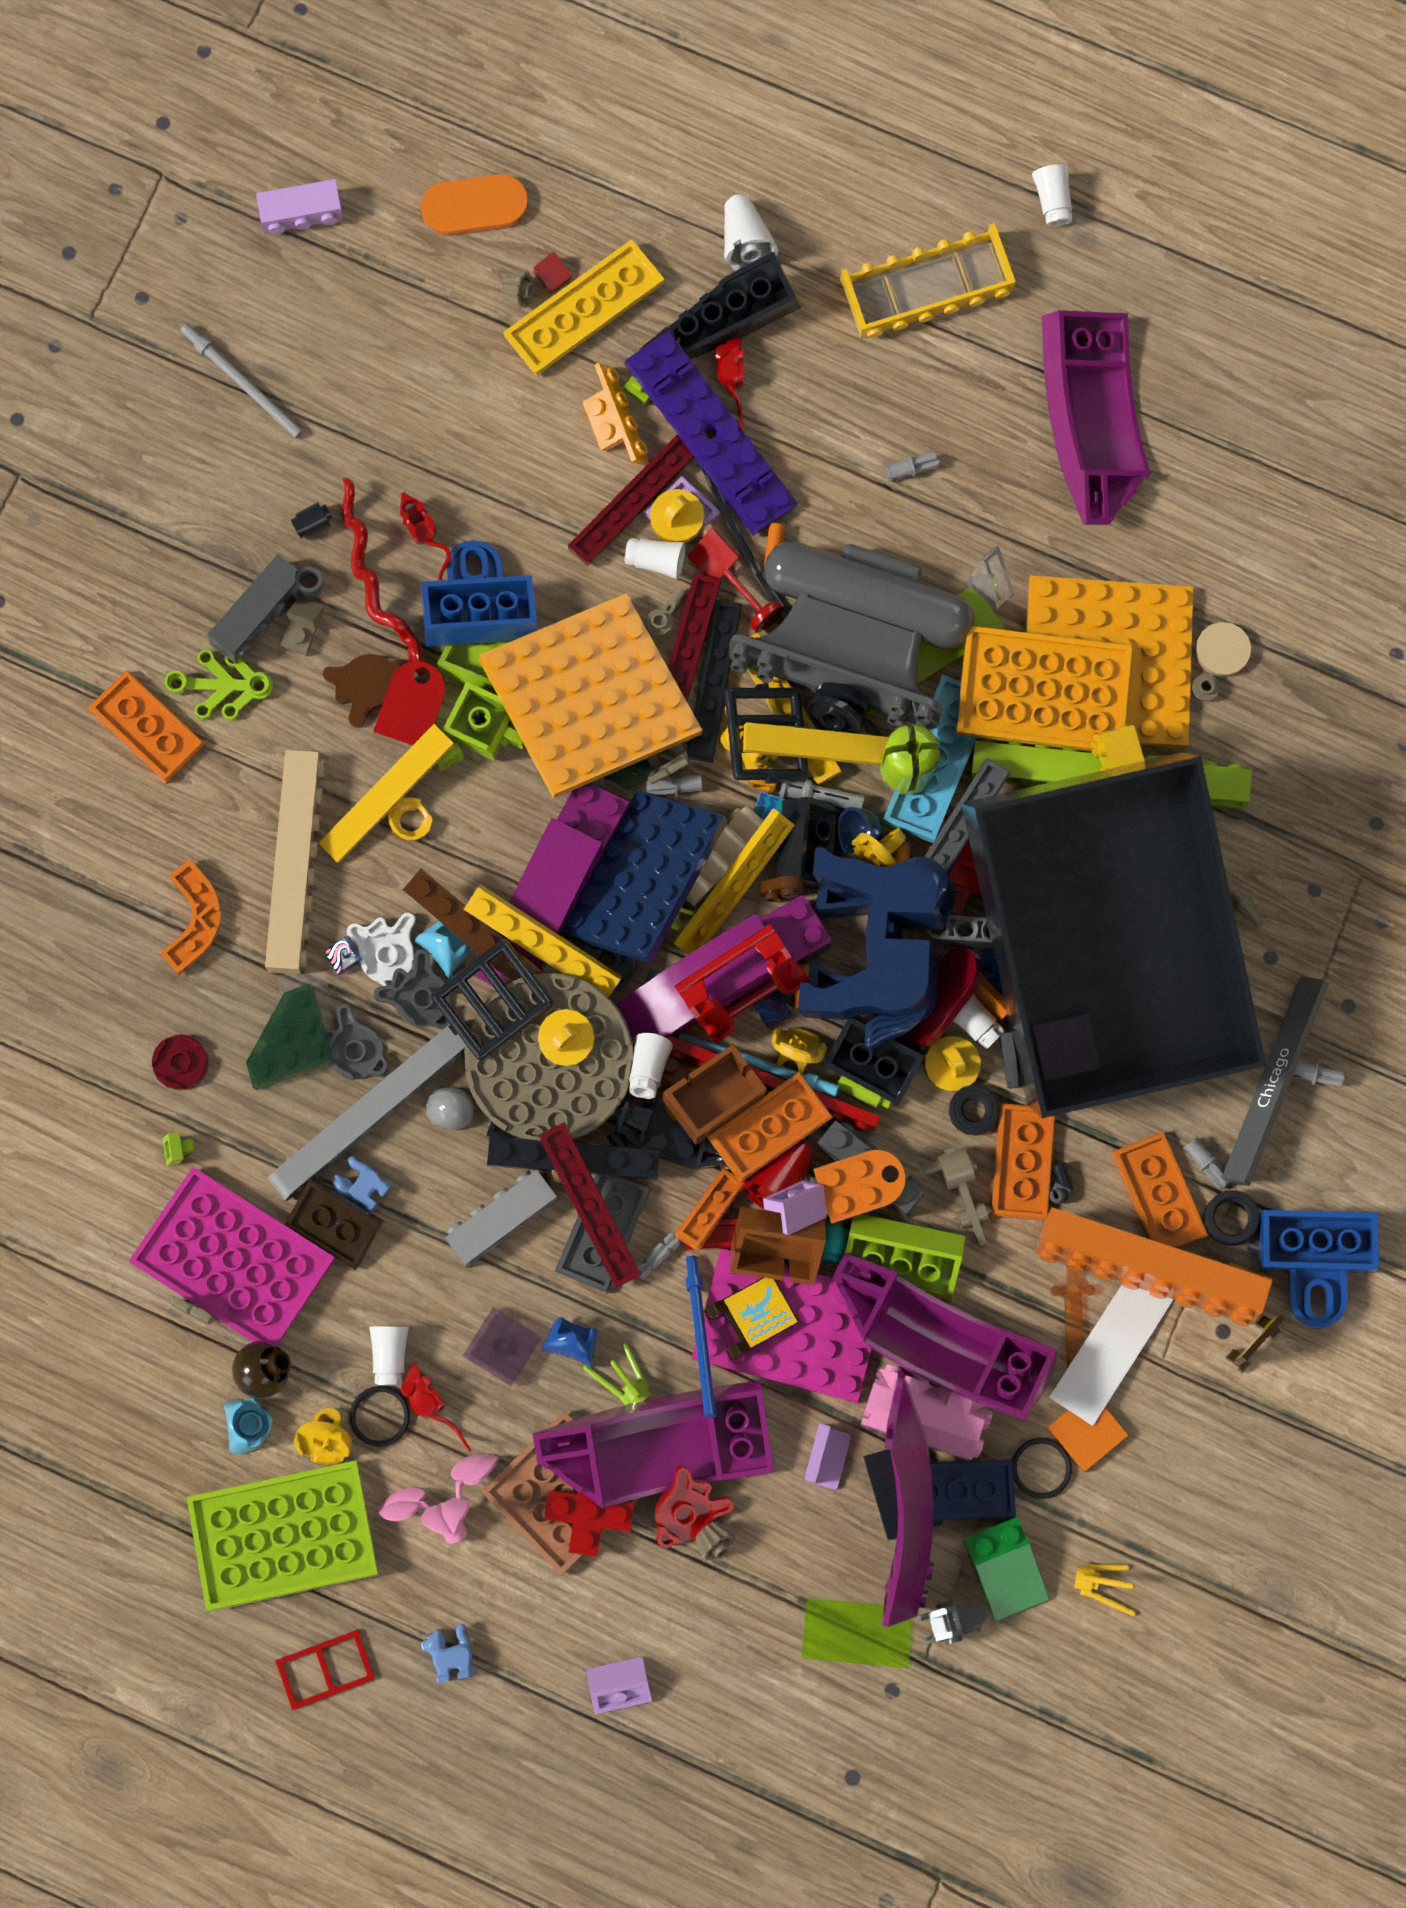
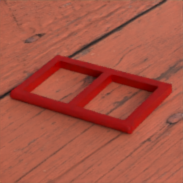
M358 1629L275 1660V1665L278 1667L292 1710L375 1680ZM354 1637L367 1676L335 1688L322 1649ZM316 1652L328 1691L296 1702L283 1663Z

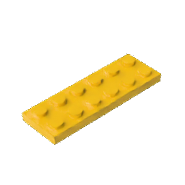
M631 239L503 332L504 337L531 371L538 376L663 285L665 279Z

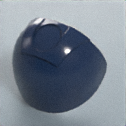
M849 807L841 813L837 825V835L844 852H854L853 848L855 846L852 845V841L860 833L868 834L878 842L885 835L884 825L873 812L863 808Z

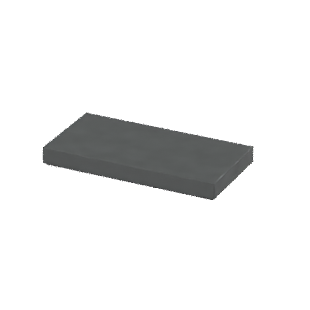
M595 1175L594 1181L628 1246L651 1188L625 1177ZM578 1215L555 1272L608 1294L612 1281Z

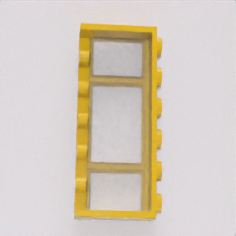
M995 223L989 225L988 232L975 236L974 231L965 233L960 241L949 243L948 239H944L938 242L937 248L924 252L923 247H918L912 251V256L898 259L897 255H892L887 258L886 264L873 267L872 263H866L862 265L860 272L849 275L847 269L841 270L840 282L845 290L860 338L868 336L869 339L876 338L882 335L883 331L892 328L895 331L904 329L909 323L918 320L920 323L930 321L937 314H953L959 311L960 307L969 304L971 307L981 305L986 299L992 297L996 299L1004 298L1011 294L1015 286V279Z

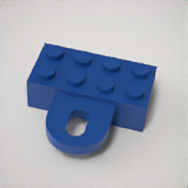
M466 541L458 544L450 552L451 561L447 566V580L422 582L421 600L426 646L513 641L537 630L532 575L503 577L501 558L498 552L487 543ZM469 556L480 558L482 572L479 575H470L467 572L465 560Z
M1263 1210L1259 1213V1271L1288 1272L1289 1307L1294 1317L1300 1323L1316 1329L1326 1328L1336 1323L1343 1316L1347 1307V1273L1373 1274L1379 1270L1378 1213ZM1313 1286H1320L1325 1291L1326 1311L1322 1316L1314 1315L1310 1308V1291Z

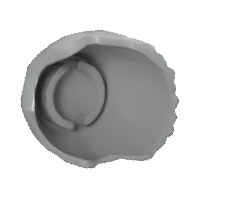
M455 1087L437 1089L432 1095H429V1100L426 1104V1116H428L431 1123L448 1130L464 1128L471 1122L475 1112L473 1099L468 1093Z

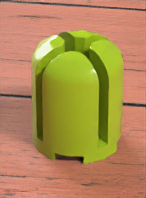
M907 725L893 731L886 741L880 762V773L883 782L885 783L886 781L899 794L913 795L922 792L933 779L940 760V751L938 750L940 745L937 737L929 729L921 725H913L910 736Z

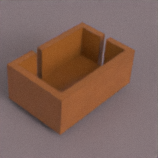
M734 1044L690 1073L688 1082L684 1077L663 1093L662 1100L695 1145L766 1094V1087L752 1069L747 1071L748 1063Z
M741 1207L730 1249V1273L784 1280L785 1258L789 1259V1282L814 1285L826 1242L825 1220L822 1219L787 1235L783 1233L781 1213Z

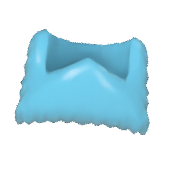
M440 921L415 939L416 943L432 955L448 979H451L457 967L460 966L472 950L471 947L465 944Z
M238 1399L225 1403L224 1409L228 1428L229 1450L231 1453L240 1455L259 1448L267 1438L273 1423V1419L267 1410L261 1406L260 1401L255 1399Z

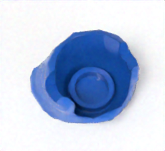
M559 1317L554 1321L550 1333L541 1348V1352L564 1355L592 1369L598 1336L597 1329L585 1328L573 1324L563 1317Z

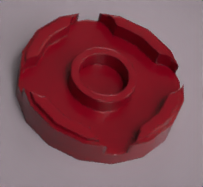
M184 1034L162 1040L155 1048L152 1057L153 1072L157 1080L165 1087L176 1091L189 1090L198 1085L206 1076L209 1066L208 1054L203 1045L195 1038Z

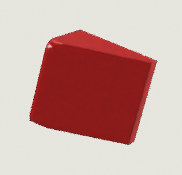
M555 252L549 254L533 268L534 275L551 294L572 278Z

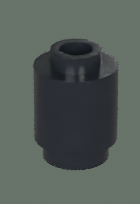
M316 502L296 513V517L292 518L291 522L300 539L306 536L310 538L330 527L329 521L333 517L326 504L320 506Z

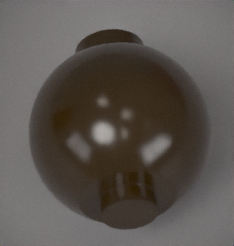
M268 1341L251 1342L242 1347L234 1358L232 1364L234 1382L244 1394L250 1397H271L282 1390L287 1383L291 1360L289 1355L274 1343Z

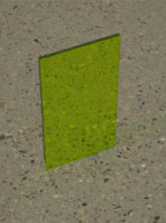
M807 1598L802 1659L907 1668L911 1619L885 1627L882 1626L883 1605Z

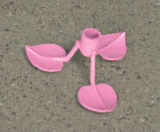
M476 1454L465 1457L457 1462L451 1470L452 1479L457 1480L456 1498L429 1507L426 1502L422 1501L426 1496L424 1490L420 1488H405L389 1496L381 1504L377 1514L389 1521H401L414 1515L419 1507L425 1509L421 1516L423 1525L443 1534L447 1543H457L467 1536L463 1519L469 1511L468 1502L462 1499L461 1487L464 1483L474 1485L487 1477L498 1463L499 1458L492 1454Z

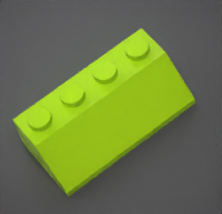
M861 1214L852 1218L845 1253L896 1271L898 1276L936 1298L952 1301L963 1256L965 1236Z

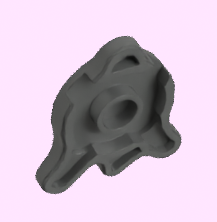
M421 949L414 953L412 972L407 973L402 968L396 969L391 983L387 986L376 988L373 993L376 1001L387 1003L394 1007L399 1016L413 1026L435 1027L442 1030L450 1024L431 999L432 993L445 984V982L433 972L429 953L426 950ZM448 995L445 999L450 1003V996Z
M348 1004L340 1005L336 1011L339 1024L338 1029L332 1030L327 1027L322 1029L320 1046L307 1053V1062L312 1066H328L338 1075L350 1080H361L371 1076H384L388 1071L389 1065L384 1058L383 1045L379 1036L371 1028L359 1023L355 1019L352 1008Z

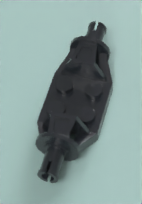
M628 1096L626 1102L620 1105L609 1118L617 1121L616 1133H622L638 1149L659 1150V1159L692 1170L715 1166L725 1168L726 1163L722 1157L704 1155V1152L719 1154L708 1138L695 1145L681 1124L669 1117L665 1111L664 1101L660 1098L633 1099V1097ZM625 1123L640 1130L641 1134L625 1126Z

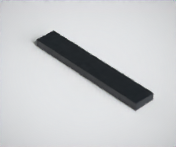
M722 600L715 601L694 710V716L702 729V733L690 739L687 747L688 758L709 763L714 761L725 702L724 691L728 686L732 663L729 657V643L732 636L738 632L742 604Z

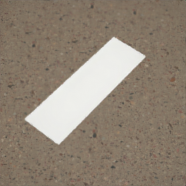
M1121 1285L1053 1390L1050 1398L1093 1426L1174 1299L1168 1297L1165 1299L1155 1298L1149 1294L1150 1291L1140 1288L1132 1290Z

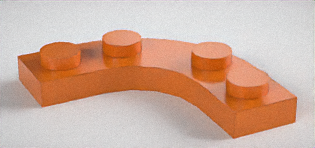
M188 859L168 876L187 898L191 906L192 915L189 926L184 933L160 952L161 956L178 976L198 961L211 948L218 935L221 923V907L218 896L211 883L191 859Z

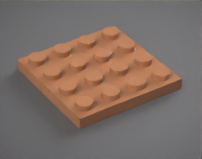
M563 1411L547 1428L572 1421L573 1419ZM533 1441L481 1492L562 1576L582 1555L568 1553L573 1524L544 1520L548 1490L577 1494L578 1491L562 1481L561 1477L551 1470L545 1469L537 1463ZM640 1498L629 1500L626 1502L636 1503ZM602 1528V1530H601V1537H602L609 1529H603V1528Z

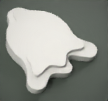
M404 913L393 927L387 926L386 920L380 917L368 927L355 923L347 928L348 937L358 946L359 960L363 971L371 980L382 986H387L391 983L396 969L402 968L407 973H410L413 968L414 948L411 943V933L416 924V917L412 913Z

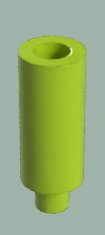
M841 1076L837 1084L840 1090L875 1108L879 1104L888 1109L891 1104L887 1099L844 1076Z

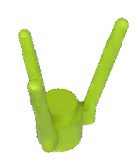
M623 1343L622 1346L638 1381L636 1379L631 1381L615 1360L611 1361V1365L626 1384L622 1388L625 1394L596 1371L584 1365L583 1369L616 1395L624 1405L642 1402L652 1395L648 1391L650 1385L644 1379L627 1343Z

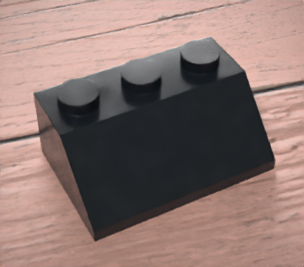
M809 797L782 800L781 814L795 826L779 846L776 878L782 876L800 877L804 879V888L818 889L819 883L813 876L816 848H824L829 853L841 858L842 848L838 840L837 825L839 817L845 809Z
M860 1015L847 1019L823 1066L899 1105L928 1052L908 1043L901 1037L884 1043L874 1051H869L865 1047L866 1023L869 1020Z

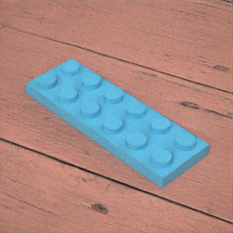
M942 675L933 697L942 708L938 727L930 730L937 737L940 745L938 749L940 751V760L935 775L930 784L920 793L905 795L899 794L895 790L882 821L885 825L895 829L900 828L903 832L931 843L937 837L977 738L956 735L961 682Z

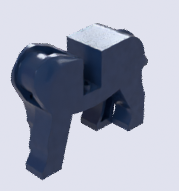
M816 848L813 876L819 883L816 911L821 918L868 914L866 954L869 967L853 976H842L824 969L819 964H810L808 978L811 982L800 983L798 1011L803 1018L847 1020L863 1014L875 1015V1018L866 1023L865 1047L869 1051H874L884 1043L911 1031L918 1023L928 1018L937 1006L940 956L930 940L902 939L901 929L898 928L943 930L955 903V888L943 866L927 857H914L890 867H878L857 859L840 858L829 853L824 848Z

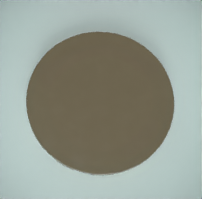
M535 974L536 979L552 998L553 1006L482 1061L477 1060L465 1044V1073L468 1086L484 1114L502 1130L525 1140L541 1141L538 1136L540 1133L565 1121L573 1139H577L605 1123L620 1106L627 1093L634 1056L630 1030L617 1006L597 987L565 974ZM522 978L506 985L526 1012L540 1002ZM497 992L484 1003L503 1029L517 1020ZM564 1009L578 1011L587 1017L595 1033L594 1048L589 1056L579 1064L571 1066L554 1064L542 1053L538 1041L539 1029L545 1018L555 1011ZM477 1013L470 1032L482 1047L495 1036Z

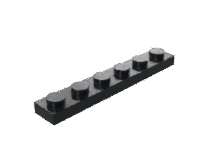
M489 1137L487 1166L557 1172L541 1141ZM576 1144L591 1175L657 1180L659 1150Z

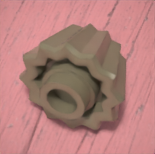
M529 271L507 274L503 278L501 292L504 300L519 309L522 307L526 308L527 303L530 302L534 294V284Z
M712 1522L702 1528L695 1539L701 1557L704 1561L726 1555L736 1536L720 1523Z

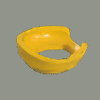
M404 797L388 813L392 832L405 840L416 841L425 837L430 831L433 822L432 816L421 803V799L415 797ZM415 810L422 812L425 819L417 830L407 831L401 826V817L404 813Z

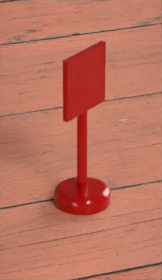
M712 527L687 557L704 576L721 579L725 575L757 610L750 625L755 633L762 632L777 620L782 614L784 606L778 601L769 602L763 607L729 570L740 556Z

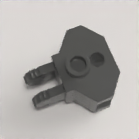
M951 1600L936 1604V1611L918 1615L917 1620L930 1619L934 1636L924 1638V1644L945 1639V1643L948 1645L963 1641L962 1635L972 1632L970 1626L985 1622L987 1612L981 1606L968 1609L965 1608L964 1603L954 1606Z

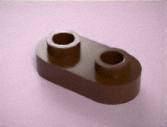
M782 876L760 883V895L765 897V901L780 902L782 897L794 898L798 896V893L804 891V879L800 877Z

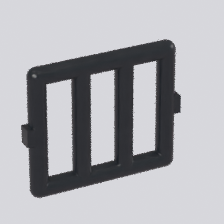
M757 684L755 688H727L724 691L733 778L738 781L765 780V784H775L779 780L807 779L809 777L807 758L796 757L797 769H743L742 753L750 752H743V742L740 741L739 726H744L747 722L804 728L800 690L798 688H769L768 684ZM736 699H790L792 715H738Z
M501 939L431 995L432 1001L450 1023L449 1029L455 1036H460L475 1058L480 1061L487 1058L553 1006L552 998L534 976L536 974L530 964L526 965L506 939ZM502 953L540 1001L527 1012L489 964ZM480 970L517 1018L516 1021L503 1029L467 981ZM457 988L463 993L495 1036L482 1047L445 999Z

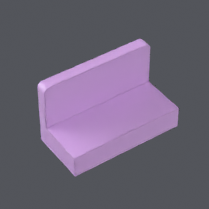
M800 1181L763 1198L764 1210L781 1213L783 1233L787 1235L812 1225L827 1216L824 1188L821 1184Z
M819 1424L804 1482L833 1490L838 1488L851 1434Z
M642 1657L586 1670L595 1714L652 1702Z

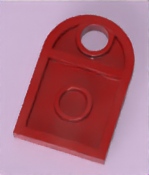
M422 661L408 662L399 667L391 678L373 732L413 746L437 720L445 696V683L440 672L431 664ZM420 668H424L430 673V679L424 684L417 683L414 679L415 672Z

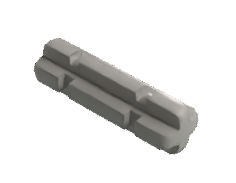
M669 1233L663 1239V1243L660 1242L644 1257L643 1262L640 1261L637 1264L641 1272L640 1279H645L651 1273L650 1270L652 1268L655 1270L670 1255L671 1250L675 1251L681 1245V1240L676 1238L674 1233Z

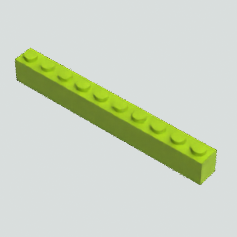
M983 738L974 743L970 780L974 779L986 758L1011 772L1004 784L1037 786L1098 772L1102 765L1100 758H1095L1091 751L1087 753L1067 748L1058 750L1052 749L1051 746L1042 745L1029 747L1024 746V743L1018 742L1000 744L996 740ZM1146 756L1144 760L1159 758V756ZM1202 762L1211 805L1246 809L1250 802L1252 770L1245 769V766L1239 764L1221 767L1217 766L1215 762Z

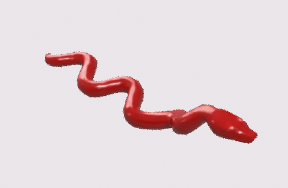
M343 478L345 491L342 504V519L345 526L354 531L351 569L354 577L365 583V609L367 614L378 625L392 628L401 641L408 646L407 657L410 662H425L421 644L412 632L409 624L403 618L385 612L380 607L378 576L372 569L365 567V551L368 542L367 528L361 519L354 517L355 486L352 480ZM418 669L416 671V674H418L419 676H423L425 674V669Z

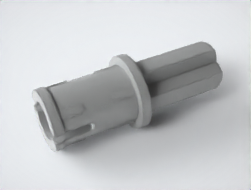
M935 452L914 458L907 456L905 460L884 465V470L888 482H891L892 480L910 475L916 477V473L939 467V459Z
M674 774L672 778H664L655 784H651L649 780L646 783L647 793L655 796L674 794L676 797L678 793L702 791L700 774L676 777Z
M1298 1061L1292 1078L1312 1082L1311 1085L1319 1082L1341 1087L1344 1082L1345 1073L1319 1067V1063L1313 1065Z
M1198 1137L1183 1148L1200 1167L1198 1170H1202L1217 1189H1223L1230 1183L1222 1179L1224 1170L1215 1160L1217 1158L1216 1155L1212 1156L1199 1141Z

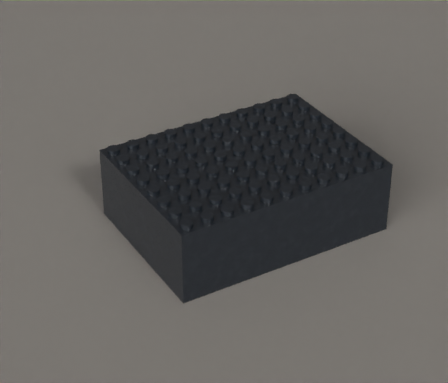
M1181 752L961 803L1026 1102L1041 1118L1266 1066L1201 756Z

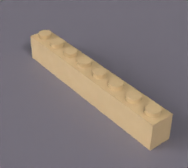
M285 750L265 968L268 973L302 975V967H307L308 950H304L305 940L310 939L311 931L310 923L306 922L307 912H312L313 896H309L310 885L315 884L316 876L315 869L311 867L312 858H317L318 842L314 841L315 831L320 830V815L316 814L317 804H322L323 788H319L320 777L324 778L325 761H321L319 752Z

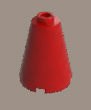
M801 1140L744 1181L741 1187L742 1191L747 1189L749 1191L747 1194L749 1200L764 1210L763 1198L805 1180L814 1156L811 1151L812 1146L805 1140Z

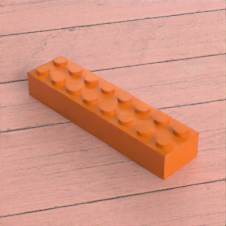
M1053 1207L1043 1223L1035 1249V1254L1040 1255V1258L1050 1263L1059 1261L1068 1264L1067 1267L1077 1272L1086 1270L1095 1273V1277L1101 1280L1111 1281L1113 1279L1122 1282V1285L1128 1289H1144L1150 1291L1149 1294L1155 1298L1165 1299L1168 1297L1177 1300L1176 1303L1186 1308H1193L1195 1306L1204 1309V1313L1213 1317H1220L1222 1315L1231 1318L1233 1323L1240 1326L1253 1325L1263 1313L1272 1282L1271 1279Z

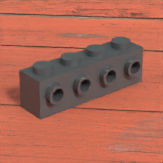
M837 1121L831 1125L817 1144V1148L834 1162L867 1151L878 1150L868 1140L865 1139L862 1142L854 1136L856 1131L845 1122L839 1124ZM888 1166L882 1171V1177L886 1182H894L898 1179L899 1172L895 1167ZM909 1175L908 1178L905 1176V1186L902 1194L889 1206L906 1218L922 1198L924 1191L921 1187L923 1185L913 1176Z

